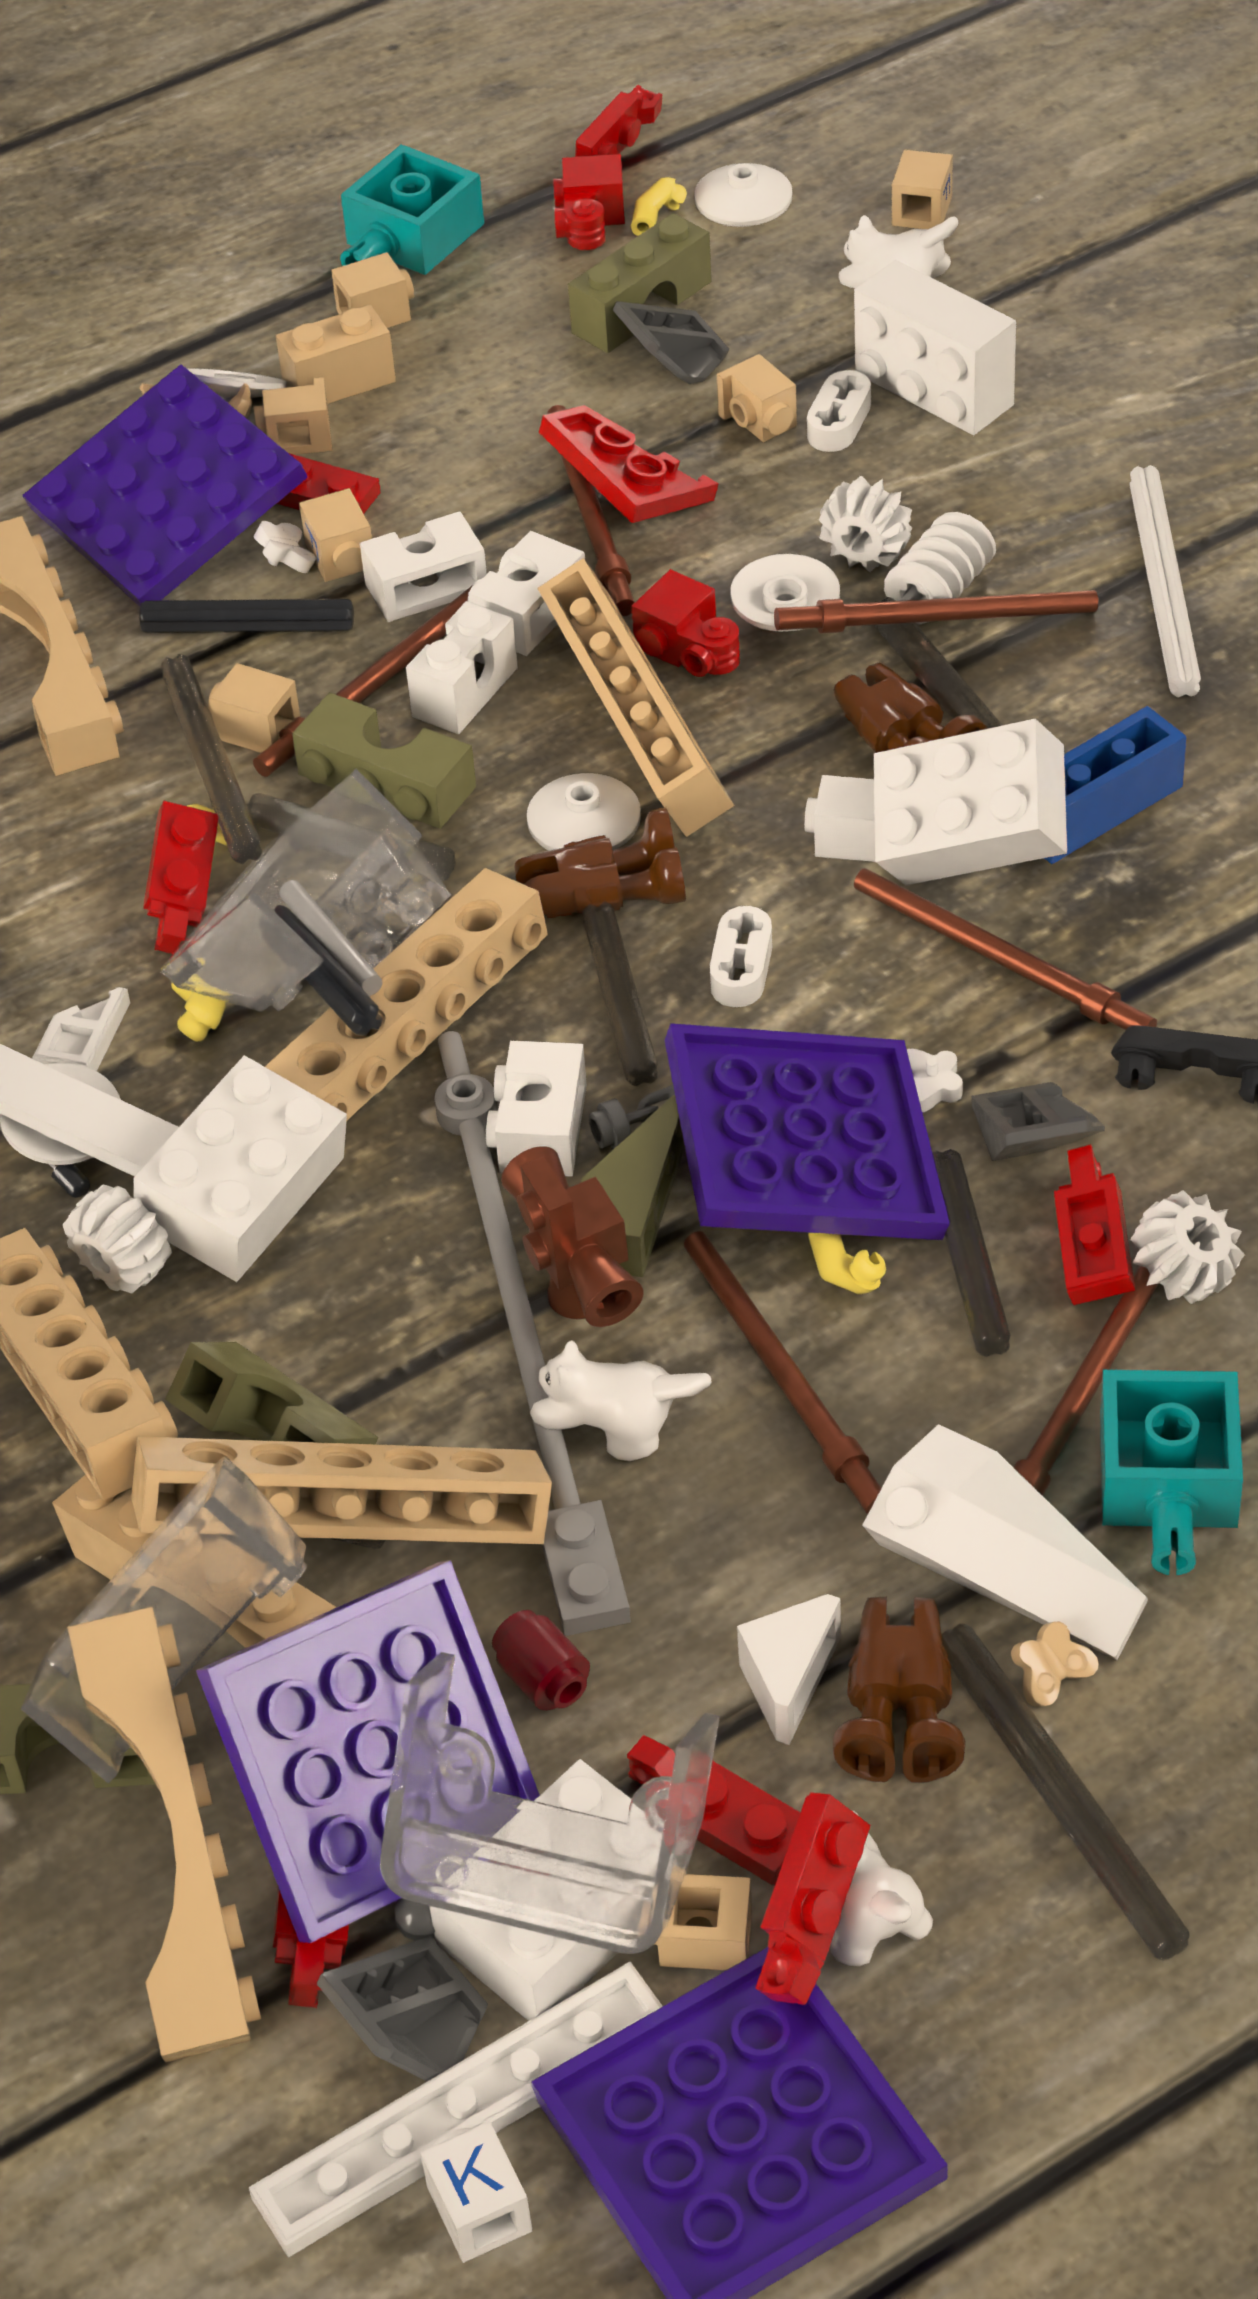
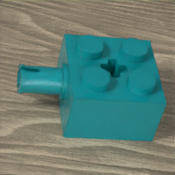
M400 144L341 194L347 244L351 245V247L342 252L340 261L342 266L387 252L394 263L426 275L484 225L480 174Z
M1103 1370L1100 1406L1102 1526H1152L1153 1554L1151 1556V1563L1153 1568L1157 1572L1169 1575V1555H1171V1551H1175L1176 1575L1188 1573L1196 1565L1193 1527L1238 1528L1243 1487L1238 1372Z

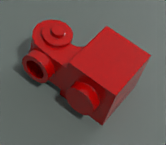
M621 154L562 158L563 178L553 179L556 238H566L568 244L579 250H593L601 247L606 240L604 226L625 225Z
M670 569L631 606L633 635L646 654L657 657L676 667L683 665L690 674L696 677H703L707 673L712 675L730 673L740 664L739 628L731 619L716 617L714 588Z

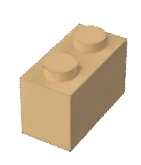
M371 304L361 308H352L342 314L314 323L302 324L295 329L276 334L282 380L287 382L286 388L314 385L313 378L324 377L327 404L396 382L390 331Z

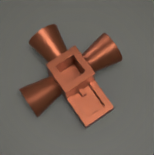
M546 1146L528 1149L513 1158L504 1169L501 1182L503 1187L517 1200L521 1215L529 1228L530 1233L523 1235V1244L532 1265L537 1271L546 1268L551 1276L547 1297L552 1309L566 1318H585L590 1325L595 1327L610 1326L627 1318L641 1303L644 1290L641 1284L620 1265L628 1261L625 1223L596 1176L569 1188L557 1152Z

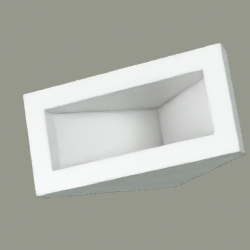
M829 1594L737 1626L739 1665L776 1741L788 1745L841 1638L840 1598Z

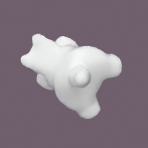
M862 216L858 228L849 232L848 241L844 246V254L852 264L839 272L841 284L850 288H857L895 259L931 278L942 275L951 263L950 257L944 251L943 240L954 233L958 226V219L955 216L949 217L944 222L930 229H912L900 234H884L878 232L873 227L867 216Z
M571 1340L566 1343L561 1354L549 1360L547 1365L539 1370V1383L549 1397L535 1402L530 1415L535 1423L546 1429L563 1430L583 1424L601 1428L606 1434L607 1452L617 1460L633 1461L648 1457L658 1449V1433L667 1418L673 1399L694 1396L709 1387L712 1381L707 1373L670 1375L662 1367L646 1361H634L625 1364L588 1361L578 1350L577 1344Z
M869 1833L862 1857L858 1862L851 1886L846 1895L840 1922L830 1944V1952L835 1959L848 1966H862L870 1963L874 1948L880 1940L892 1937L898 1932L913 1940H920L929 1934L933 1925V1918L925 1908L922 1893L912 1877L899 1869L889 1867Z

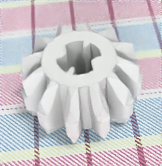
M862 475L851 484L842 482L840 486H837L822 507L819 521L823 524L819 539L833 543L830 556L842 554L848 559L849 568L861 562L869 572L878 567L879 564L889 566L891 562H894L901 550L907 545L912 527L909 525L912 509L899 505L901 502V492L889 494L884 490L883 479L870 486Z
M103 1184L94 1192L90 1191L76 1204L69 1218L63 1223L65 1234L69 1238L67 1240L68 1247L77 1253L80 1258L79 1264L86 1266L92 1272L94 1279L104 1280L107 1286L115 1291L121 1289L122 1291L133 1293L141 1285L145 1286L164 1267V1263L172 1254L170 1244L166 1240L168 1238L167 1230L155 1220L156 1213L149 1212L143 1206L141 1198H132L126 1189L120 1186L113 1188Z
M1184 1190L1170 1195L1160 1203L1156 1201L1143 1213L1144 1217L1139 1220L1140 1225L1135 1229V1233L1130 1238L1133 1244L1140 1249L1133 1264L1146 1267L1150 1272L1147 1286L1160 1283L1164 1285L1168 1301L1184 1296L1190 1304H1193L1196 1301L1204 1300L1214 1292L1219 1293L1232 1281L1231 1278L1236 1275L1235 1269L1239 1266L1240 1261L1245 1255L1235 1245L1242 1231L1228 1227L1224 1221L1228 1209L1214 1211L1210 1207L1207 1194L1192 1199Z

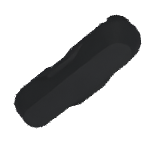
M1135 1025L1126 1029L1111 1050L1112 1056L1119 1062L1118 1073L1115 1078L1126 1088L1131 1089L1132 1081L1135 1079L1138 1080L1139 1090H1144L1154 1085L1155 1068L1182 1071L1194 1066L1210 1068L1217 1075L1242 1078L1241 1088L1238 1093L1246 1102L1254 1104L1255 1096L1258 1094V1039Z

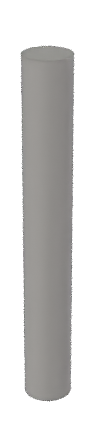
M290 880L283 884L279 892L280 897L305 927L369 996L377 993L382 986L381 977L302 885L296 880Z

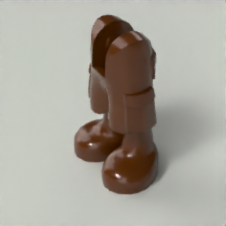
M880 662L869 665L866 668L867 684L856 675H849L837 682L834 687L835 698L845 712V717L848 721L852 722L860 737L876 753L988 729L976 716L964 714L953 718L945 727L942 726L944 712L939 704L919 686L913 683L909 684L896 672Z
M666 807L653 809L647 814L643 836L640 841L632 845L613 850L610 838H606L605 835L596 836L579 842L568 843L563 848L518 859L514 866L516 881L539 891L543 914L547 918L572 915V912L589 914L593 912L618 911L620 907H623V901L654 900L663 904H676L686 901L681 861L678 849L674 846L671 822Z
M887 1597L867 1598L861 1616L858 1645L854 1648L848 1665L847 1687L850 1703L857 1707L862 1715L861 1717L844 1722L833 1736L834 1758L838 1765L849 1774L871 1782H887L895 1772V1738L892 1732V1714L900 1707L906 1712L907 1730L903 1741L902 1763L905 1777L912 1783H927L948 1776L956 1771L964 1761L966 1740L960 1729L953 1723L938 1719L937 1714L949 1705L952 1697V1666L947 1651L942 1645L940 1618L935 1601L932 1598L914 1597V1614L911 1617V1625H890V1617L887 1614Z

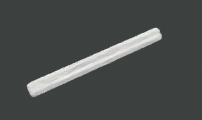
M1149 465L1144 469L1137 466L1130 473V489L1169 689L1178 698L1185 694L1192 697L1200 690L1199 681L1201 677L1160 475L1154 466Z

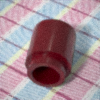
M521 1610L509 1616L496 1630L492 1638V1648L496 1652L497 1664L538 1709L546 1711L555 1708H566L582 1696L587 1687L590 1663L547 1616L536 1615L531 1610Z

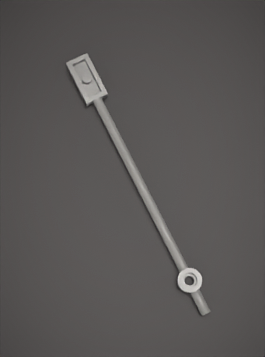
M448 1031L441 1034L438 1038L447 1080L437 1088L435 1093L437 1120L443 1129L462 1137L531 1411L535 1402L548 1398L549 1395L539 1383V1370L545 1366L492 1155L486 1143L485 1130L489 1110L497 1111L494 1087L485 1078L470 1073L461 1035L455 1031ZM533 1421L543 1465L552 1481L551 1496L555 1509L548 1511L542 1547L564 1635L568 1636L631 1623L630 1608L602 1500L580 1503L562 1430L546 1429Z

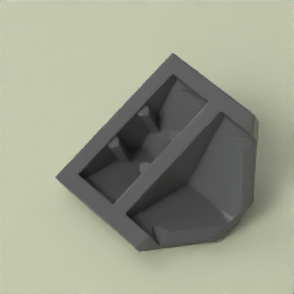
M617 301L613 308V311L643 346L667 370L688 384L703 382L725 359L729 351L726 344L694 310Z
M1053 1082L971 1096L972 1108L992 1161L1050 1150L1105 1131V1126L1092 1113L1062 1096V1089Z
M430 1935L324 1972L320 1975L317 1982L320 1989L375 2056L425 2081H429L463 2061L488 2006V2003Z

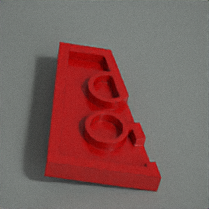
M585 405L546 414L542 417L539 433L631 523L715 500L719 483L705 475L699 477L698 481L678 470L680 460L666 452L656 456L635 445V434Z

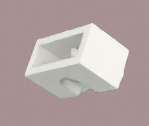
M460 511L425 522V526H423L420 533L399 539L396 532H392L360 543L365 585L387 622L451 603L477 580L482 579L487 574L484 548ZM435 573L439 577L438 581L430 586L420 587L410 583V581Z
M530 531L514 548H510L505 552L501 559L498 573L489 571L482 579L474 583L468 592V602L513 618L516 652L527 656L557 625L555 618L537 588L580 559H585V553Z
M468 601L445 624L447 635L445 639L435 641L431 645L427 644L406 667L412 717L458 735L518 668L513 618ZM474 661L485 664L482 675L477 682Z
M510 1041L506 1065H497L495 1070L494 1098L496 1102H500L499 1110H489L486 1124L487 1147L497 1148L499 1173H503L509 1162L520 1153L534 1147L546 1146L557 1152L565 1176H573L587 1086L583 1044Z

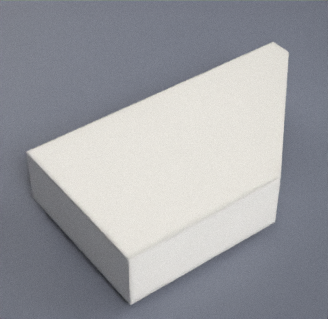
M118 987L109 991L110 998L82 1010L76 1005L55 1014L32 1058L42 1064L74 1063L97 1071L130 1005L128 989Z

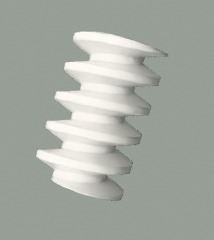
M947 512L937 517L931 527L922 534L920 540L912 545L907 554L903 555L897 566L889 571L884 584V592L888 602L959 598L963 589L970 586L974 577L981 573L985 564L989 563L996 553V543L991 532L982 522L964 513ZM915 622V623L918 624V625H921V624H924V623H927V622Z

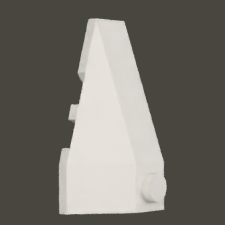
M939 1424L893 1466L862 1525L880 1546L1043 1625L1060 1621L1069 1629L1070 1638L1115 1660H1118L1148 1601L1147 1597L997 1451Z

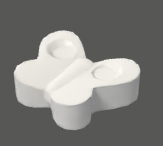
M261 521L254 534V538L265 547L263 554L271 565L277 566L279 562H283L298 572L308 573L316 560V556L312 552L299 547L298 542L302 536V531L299 527L290 523L274 525L268 521Z
M907 1049L922 1112L932 1109L940 1101L952 1103L962 1098L963 1082L962 1078L956 1074L957 1057L953 1052L941 1051L936 1055H931L921 1050Z

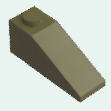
M675 1095L658 1108L583 1176L581 1182H584L596 1176L623 1218L628 1261L620 1265L631 1276L644 1277L685 1148Z

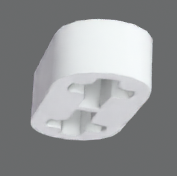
M844 370L830 375L825 380L807 415V439L809 444L815 449L835 452L847 448L853 442L871 407V383L866 375L857 371Z
M739 906L727 911L719 921L710 962L711 994L716 1001L725 1006L745 1007L753 1004L761 997L764 991L772 952V925L770 917L763 910L752 906ZM743 933H750L747 944H738V940L741 939ZM735 968L745 970L740 980H733Z

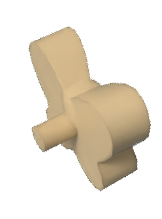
M1060 1621L1044 1624L1038 1631L1035 1641L1019 1642L1013 1646L1011 1651L1012 1660L1016 1665L1022 1667L1024 1671L1023 1691L1027 1703L1034 1707L1053 1704L1057 1699L1061 1680L1064 1678L1080 1679L1092 1676L1098 1670L1099 1665L1096 1655L1090 1649L1070 1640L1069 1629Z

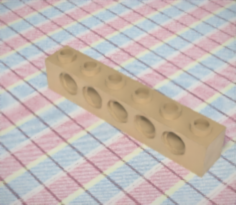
M580 559L538 587L537 589L661 804L667 808L668 813L686 837L732 808L734 806L732 800L613 599L585 559Z
M484 868L373 968L382 979L380 990L370 996L379 1006L378 1014L383 1018L379 1029H370L366 1036H358L353 1033L330 1007L265 1067L347 1114L348 1120L375 1094L382 1091L387 1083L415 1057L422 1054L426 1047L454 1021L461 1018L469 1007L492 986L496 985L509 970L530 951L534 950L548 935L539 891Z
M26 1228L0 1238V1349L104 1501L132 1488L138 1436L177 1438L176 1426L164 1402L154 1403L148 1383L140 1369L136 1368L130 1371L128 1359L118 1339L115 1336L107 1338L105 1327L93 1305L85 1307L81 1292L70 1274L63 1277L60 1264L52 1248L49 1245L40 1248Z
M138 1436L131 1500L140 1533L544 1544L552 1481L536 1450Z

